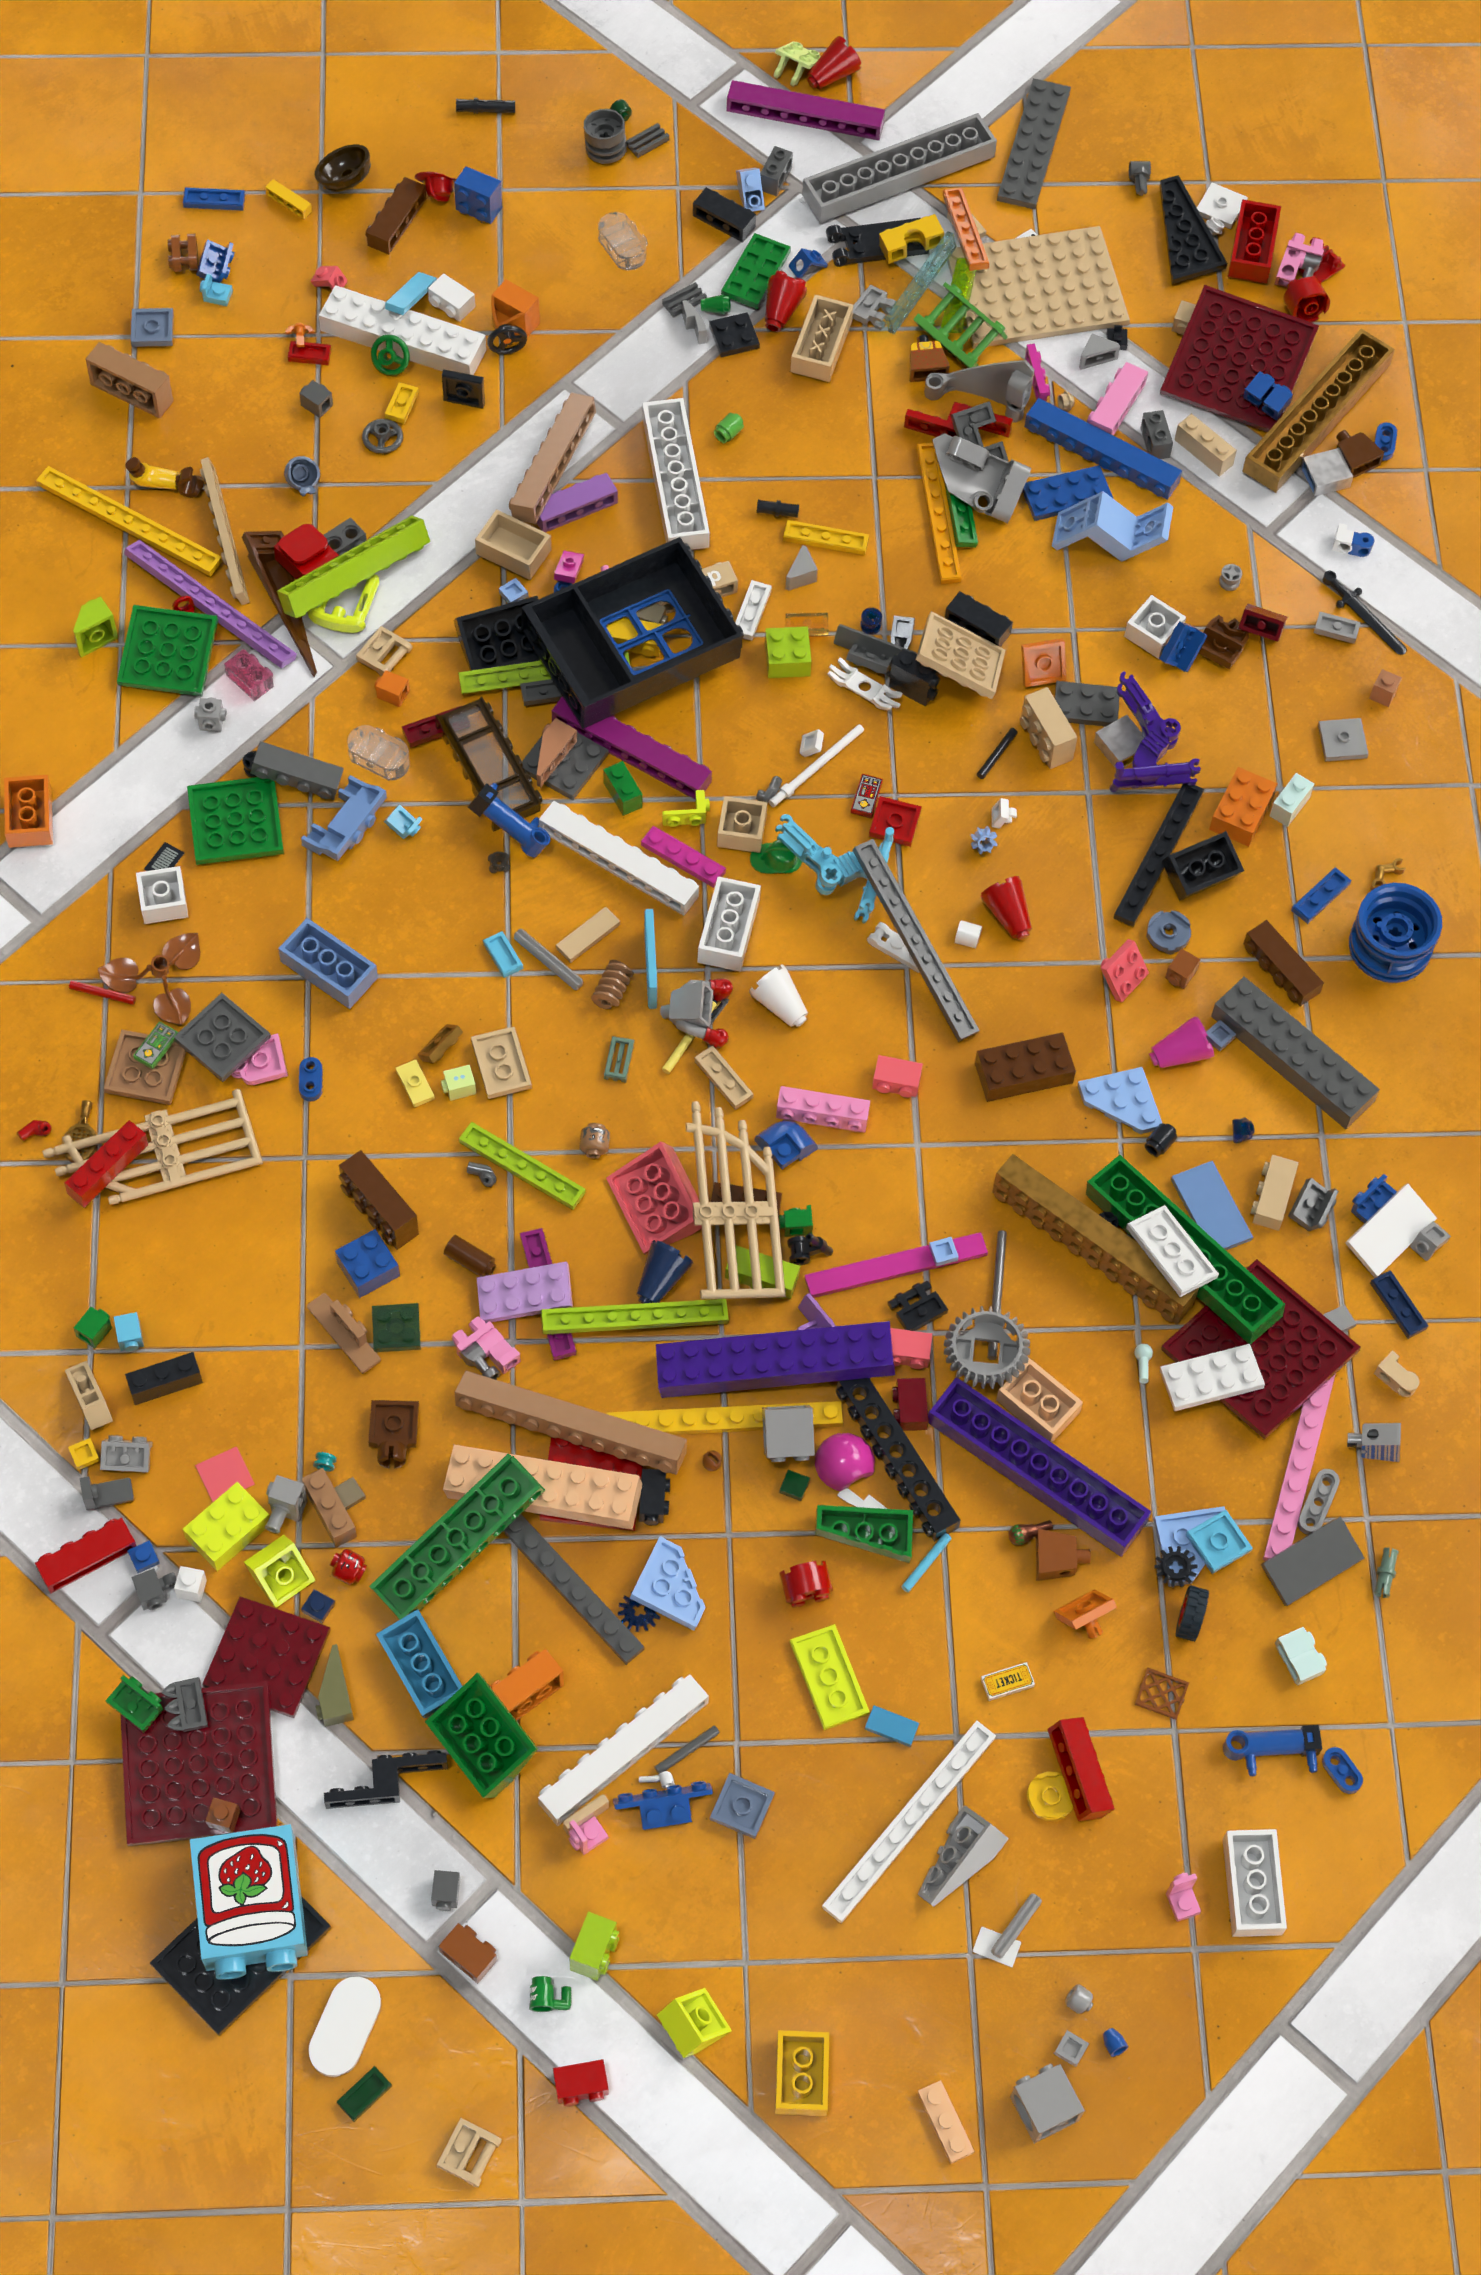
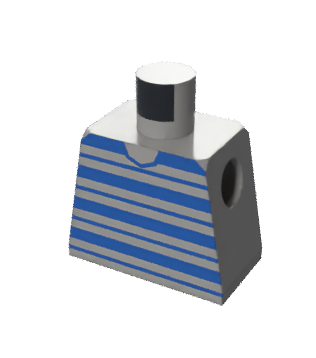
M1401 1423L1363 1424L1362 1434L1348 1433L1347 1447L1362 1448V1458L1399 1462Z

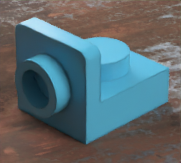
M207 274L205 280H202L200 284L203 301L223 306L228 305L233 291L232 285L213 282L212 275Z

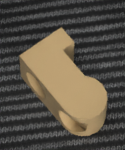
M1392 1350L1378 1365L1374 1374L1402 1397H1410L1419 1386V1378L1415 1373L1407 1371L1397 1362L1400 1356Z

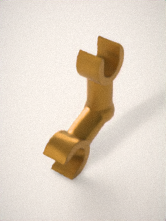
M1397 858L1393 863L1377 865L1375 868V880H1373L1370 887L1371 891L1375 885L1381 886L1386 884L1383 880L1384 873L1403 874L1406 868H1398L1396 866L1401 864L1403 859Z

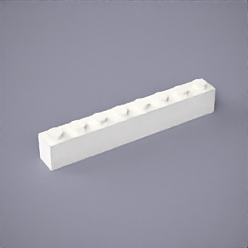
M553 801L539 818V827L545 829L551 838L683 916L698 899L699 886L694 880L686 879L675 869L668 868L661 864L658 859L647 856L638 847L630 846L619 836H613L606 832L602 826L589 822L585 816L572 812L566 805Z
M690 1674L686 1678L680 1677L673 1683L672 1689L666 1694L664 1692L660 1693L653 1700L654 1704L648 1709L645 1707L640 1709L635 1714V1719L632 1722L622 1724L615 1731L616 1735L611 1739L605 1738L597 1745L595 1752L591 1755L587 1753L577 1762L579 1765L572 1770H565L558 1777V1782L553 1786L549 1784L544 1787L539 1793V1805L552 1821L559 1826L565 1819L570 1817L707 1705L709 1695Z

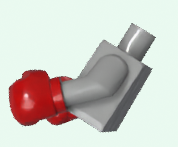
M724 978L710 979L709 981L690 980L681 988L672 991L670 1004L660 1008L661 1016L664 1019L669 1018L676 1025L677 1029L701 1038L702 1041H705L710 1046H714V1048H721L727 1043L729 1036L724 1029L718 1028L714 1030L710 1028L713 998L716 1001L727 999L733 991V984Z

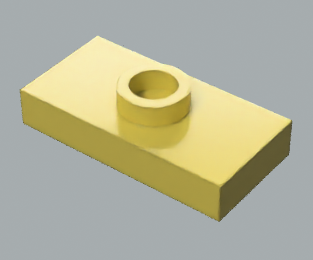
M417 1060L396 1067V1073L414 1108L435 1099Z

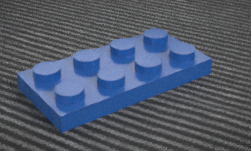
M1100 465L1026 482L1022 490L1034 521L1058 516V512L1102 491L1113 498Z

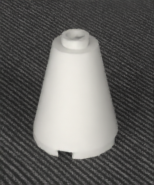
M783 964L780 965V970L774 968L756 982L759 986L756 990L753 988L749 990L753 998L790 1027L794 1025L799 1027L807 1020L805 1016L808 1012L787 968Z

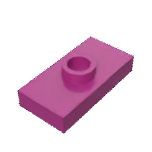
M563 551L554 573V580L574 584L584 561V554Z

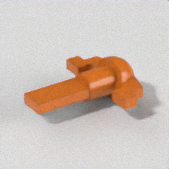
M299 322L293 326H288V329H285V334H292L294 331L296 333L297 347H304V332L308 331V334L314 333V328Z

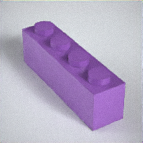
M607 472L596 475L584 482L576 483L567 489L558 490L549 498L537 524L541 531L548 532L618 503V490Z

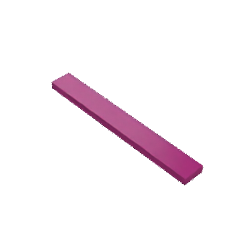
M980 1232L952 1239L959 1258L958 1261L944 1265H935L929 1245L806 1274L804 1279L809 1293L815 1298L987 1256L988 1251Z

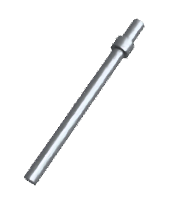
M998 1231L992 1295L993 1312H997L1001 1308L1006 1231ZM987 1341L989 1343L987 1358L995 1360L997 1359L999 1342Z

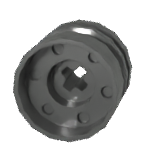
M599 109L591 112L585 118L584 137L588 157L602 164L613 163L621 159L627 151L625 121L622 115L611 109Z

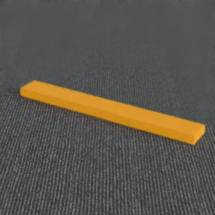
M933 443L917 444L916 451L940 584L960 583L962 577L946 489Z

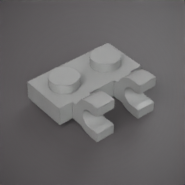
M870 285L854 304L853 319L863 324L871 321L874 327L882 330L885 326L883 321L885 314L877 312V310L882 308L888 316L892 317L896 313V309L893 308L896 305V301L888 299L887 292Z

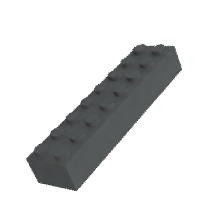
M1246 977L1238 981L1215 1003L1211 1015L1212 1018L1217 1022L1221 1020L1236 1033L1235 1037L1343 1128L1347 1129L1375 1102L1380 1090L1377 1086Z

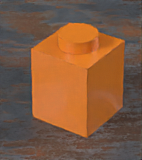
M385 670L383 675L379 676L375 682L374 688L376 689L377 698L400 707L410 691L409 679Z

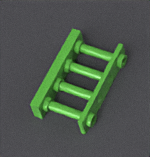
M945 282L943 286L948 291V294L929 316L922 317L918 313L913 320L934 340L939 341L948 352L967 368L979 366L976 363L978 361L977 358L998 334L1003 339H1007L1008 336L1004 332L1006 328L998 321L992 322L960 295L962 291L956 285L950 286ZM956 298L963 305L947 324L938 330L933 326L935 324L934 321L951 301ZM970 310L977 318L958 340L952 342L948 339L950 331ZM983 322L992 328L991 331L972 353L966 354L962 351L963 345Z

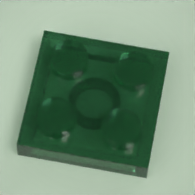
M419 1303L372 1306L373 1347L375 1352L421 1350Z

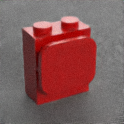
M311 524L299 526L282 537L274 545L275 560L296 580L339 556L328 545L327 538Z

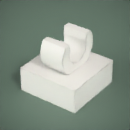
M1000 798L992 807V827L999 829L1004 823L1011 824L1012 817H1017V809L1009 808L1008 799Z

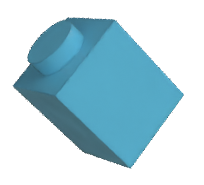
M137 1312L115 1316L114 1322L120 1350L132 1352L139 1347H144Z

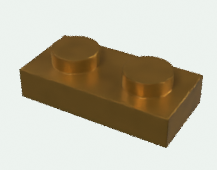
M446 1024L417 1055L424 1062L434 1063L439 1061L443 1057V1053L458 1041V1037L463 1031L458 1025Z

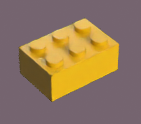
M778 2030L775 2114L827 2115L829 2032Z

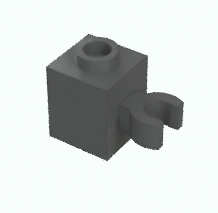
M155 1569L131 1577L143 1610H154L161 1607L162 1603L167 1602L163 1591L173 1589L177 1580L174 1572L158 1579Z

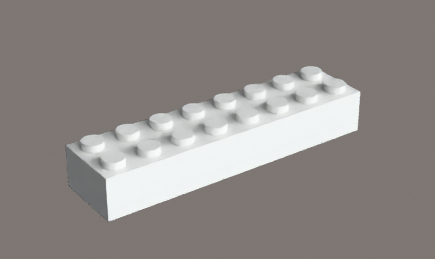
M336 285L319 314L320 330L322 332L371 348L375 340L380 336L387 334L395 335L406 343L409 349L410 361L440 371L445 369L474 375L486 352L485 334L412 310H408L404 315H400L386 310L385 301ZM393 341V350H395L396 355L404 358L401 347ZM386 342L381 343L377 350L381 351L386 348Z
M684 399L642 403V419L666 543L681 537L684 544L687 543L691 550L709 548V526Z

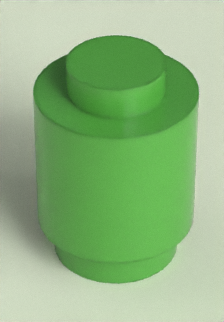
M729 413L716 425L714 430L715 437L722 443L731 441L744 428L743 419L736 413Z

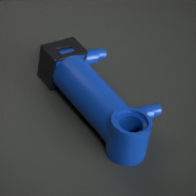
M486 783L474 797L468 808L479 817L484 814L519 842L525 854L530 857H537L550 843L548 832L538 827L539 818L535 817L530 823L496 797L499 793L496 791L498 788L496 783L491 785Z
M1319 1725L1302 1726L1301 1729L1260 1732L1234 1730L1228 1734L1223 1744L1224 1755L1230 1760L1237 1761L1243 1757L1246 1758L1249 1776H1256L1255 1756L1301 1754V1757L1306 1756L1309 1771L1314 1773L1317 1771L1316 1756L1323 1749ZM1231 1742H1239L1242 1745V1749L1233 1748Z

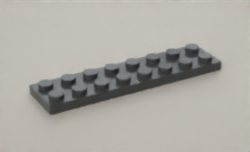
M1033 78L998 192L997 201L1036 209L1070 95V86Z

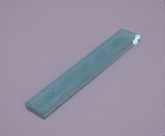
M946 232L885 317L890 333L895 334L956 249L954 233Z

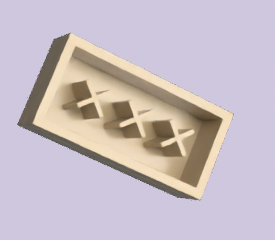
M819 295L814 296L791 357V372L830 382L853 320V304Z

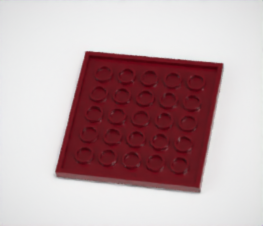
M1204 285L1162 384L1160 394L1268 432L1277 421L1262 411L1263 403L1257 408L1243 398L1245 388L1261 371L1272 376L1275 384L1288 387L1292 393L1319 325Z
M1256 1259L1246 1269L1285 1303L1283 1317L1250 1344L1265 1383L1264 1388L1220 1399V1401L1265 1440L1360 1351L1361 1346ZM1206 1305L1162 1345L1161 1350L1175 1362H1180L1248 1343Z
M268 1681L202 1688L208 1727L183 1732V1730H174L168 1727V1723L180 1714H173L165 1710V1707L177 1698L165 1696L162 1692L154 1694L161 1699L160 1704L163 1711L144 1733L120 1714L128 1846L229 1834L225 1831L210 1828L205 1822L213 1797L235 1803L241 1809L233 1833L278 1826Z

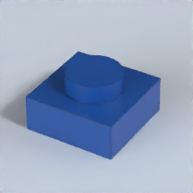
M150 1540L127 1550L138 1574L160 1564Z

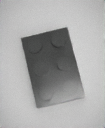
M1056 681L1055 700L1069 723L1106 727L1118 720L1120 696L1117 694V687Z

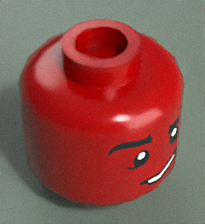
M344 1549L341 1554L336 1552L330 1563V1566L333 1567L332 1576L349 1585L355 1581L359 1583L367 1568V1565L364 1564V1557L349 1549Z

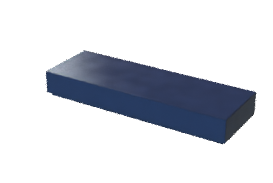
M1391 1270L1371 1280V1286L1407 1339L1428 1328V1324Z

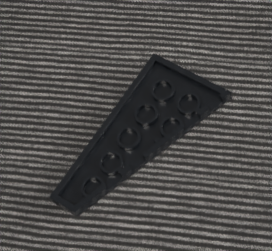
M1179 175L1160 180L1172 285L1226 269L1228 263Z

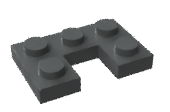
M990 401L950 415L958 437L987 449L994 456L1009 461L1003 441L984 447L978 431V427L996 421Z

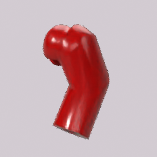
M33 1120L19 1130L17 1135L22 1141H25L32 1135L47 1136L51 1133L52 1128L46 1121Z

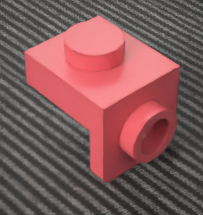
M321 266L316 270L311 282L314 287L329 286L333 290L335 285L343 288L347 283V279L338 266Z

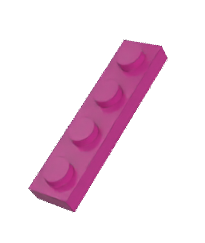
M652 826L641 841V846L713 888L716 885L717 878L723 877L726 873L724 866L655 826Z

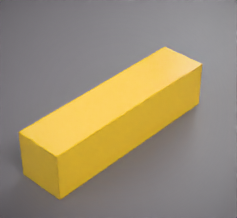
M274 179L265 186L268 197L302 219H305L312 213L311 203Z

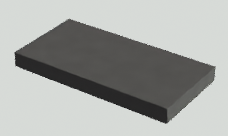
M1340 1516L1263 1562L1261 1566L1284 1606H1288L1365 1557Z

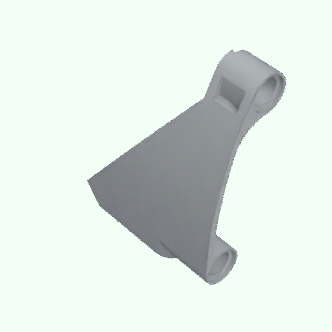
M1027 360L981 365L949 374L931 373L926 378L924 394L930 400H938L945 393L954 390L975 394L1006 405L1005 416L1012 418L1013 422H1019L1023 418L1024 408L1030 398L1034 369Z

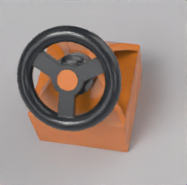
M505 279L491 295L492 325L495 330L489 335L487 345L491 351L497 354H511L522 349L529 335L540 324L539 297ZM497 336L501 342L498 347L493 344V340ZM513 342H519L517 345L513 347L506 348L507 345H510Z

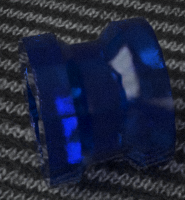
M867 608L862 612L860 627L864 633L873 635L880 631L882 622L881 612L876 608Z

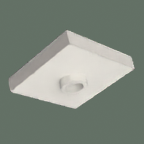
M1211 183L1197 209L1203 218L1210 220L1212 217H1215L1224 224V227L1231 229L1238 218L1242 199L1247 200L1248 197Z

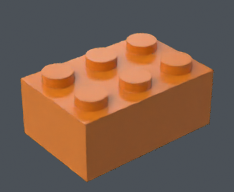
M1238 767L1212 817L1209 830L1218 834L1226 831L1230 839L1249 847L1274 798L1278 783Z
M48 775L4 778L5 837L9 848L53 845L52 788Z
M546 1648L541 1652H534L528 1657V1662L521 1667L519 1665L515 1666L508 1672V1676L502 1681L497 1680L490 1685L491 1689L516 1721L564 1686L563 1670Z

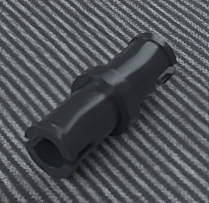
M758 499L756 513L774 514L775 517L782 515L798 518L799 504L781 503V500L772 502Z

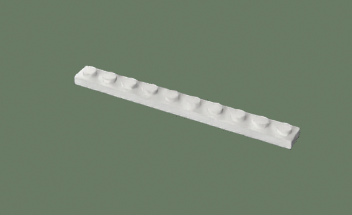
M978 1721L973 1724L822 1905V1908L842 1924L996 1738L994 1733Z

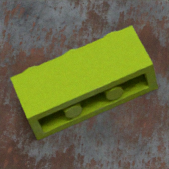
M735 1245L739 1284L748 1285L753 1289L749 1249ZM759 1253L762 1288H776L773 1257ZM782 1260L786 1297L777 1298L791 1299L799 1278L800 1266ZM727 1264L726 1270H725V1278L729 1280V1272H728V1264Z

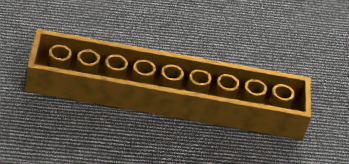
M1360 329L1245 458L1242 472L1276 493L1299 468L1303 457L1309 456L1388 368L1395 349Z
M1012 1154L997 1171L992 1193H994L999 1201L1008 1203L1016 1213L1029 1218L1034 1226L1043 1228L1055 1241H1061L1068 1246V1249L1073 1254L1080 1255L1086 1259L1091 1267L1103 1271L1111 1281H1117L1129 1294H1135L1142 1299L1147 1307L1154 1308L1160 1312L1165 1320L1178 1325L1193 1306L1199 1288L1179 1297L1138 1242L1020 1158Z

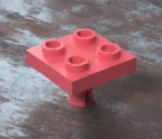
M1130 939L1110 959L1105 958L1101 963L1103 975L1115 1000L1123 1002L1149 974L1135 941Z

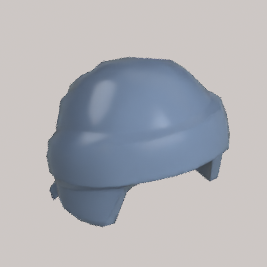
M298 456L292 458L287 463L284 469V476L287 483L297 489L302 496H305L306 493L311 495L316 493L314 486L319 481L320 469L312 459Z

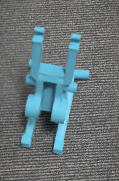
M784 814L781 816L780 821H787L788 823L776 827V832L781 831L783 833L778 834L777 839L802 862L814 870L817 875L815 887L820 894L829 895L833 893L838 884L841 887L858 877L868 879L853 852L849 851L842 856L836 857L832 854L831 848H822L817 845L793 821L790 815ZM892 827L886 828L884 840L878 847L886 863L888 862L889 852L893 843L894 829ZM867 880L866 886L863 887L864 892L860 905L854 915L855 921L858 920L859 916H863L862 923H866L869 913L874 909V902L877 896L869 880Z

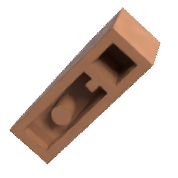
M557 718L551 724L548 723L542 732L543 737L537 768V786L540 788L577 743V730Z

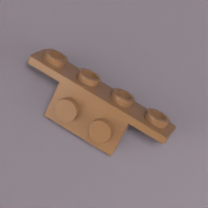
M323 1293L307 1305L308 1310L362 1374L381 1361L377 1353L367 1343V1330L360 1321L356 1322L352 1318L353 1313L346 1304L342 1306L338 1300L333 1302L326 1293Z

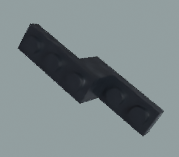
M439 1750L429 1751L426 1755H417L416 1753H404L402 1757L380 1755L377 1759H372L373 1788L357 1786L354 1790L344 1791L343 1788L330 1789L329 1792L324 1793L326 1809L400 1803L399 1774L448 1769L447 1755Z

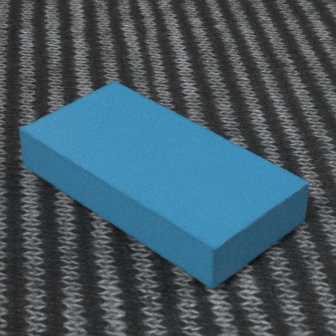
M874 1705L865 1730L911 1747L919 1723Z

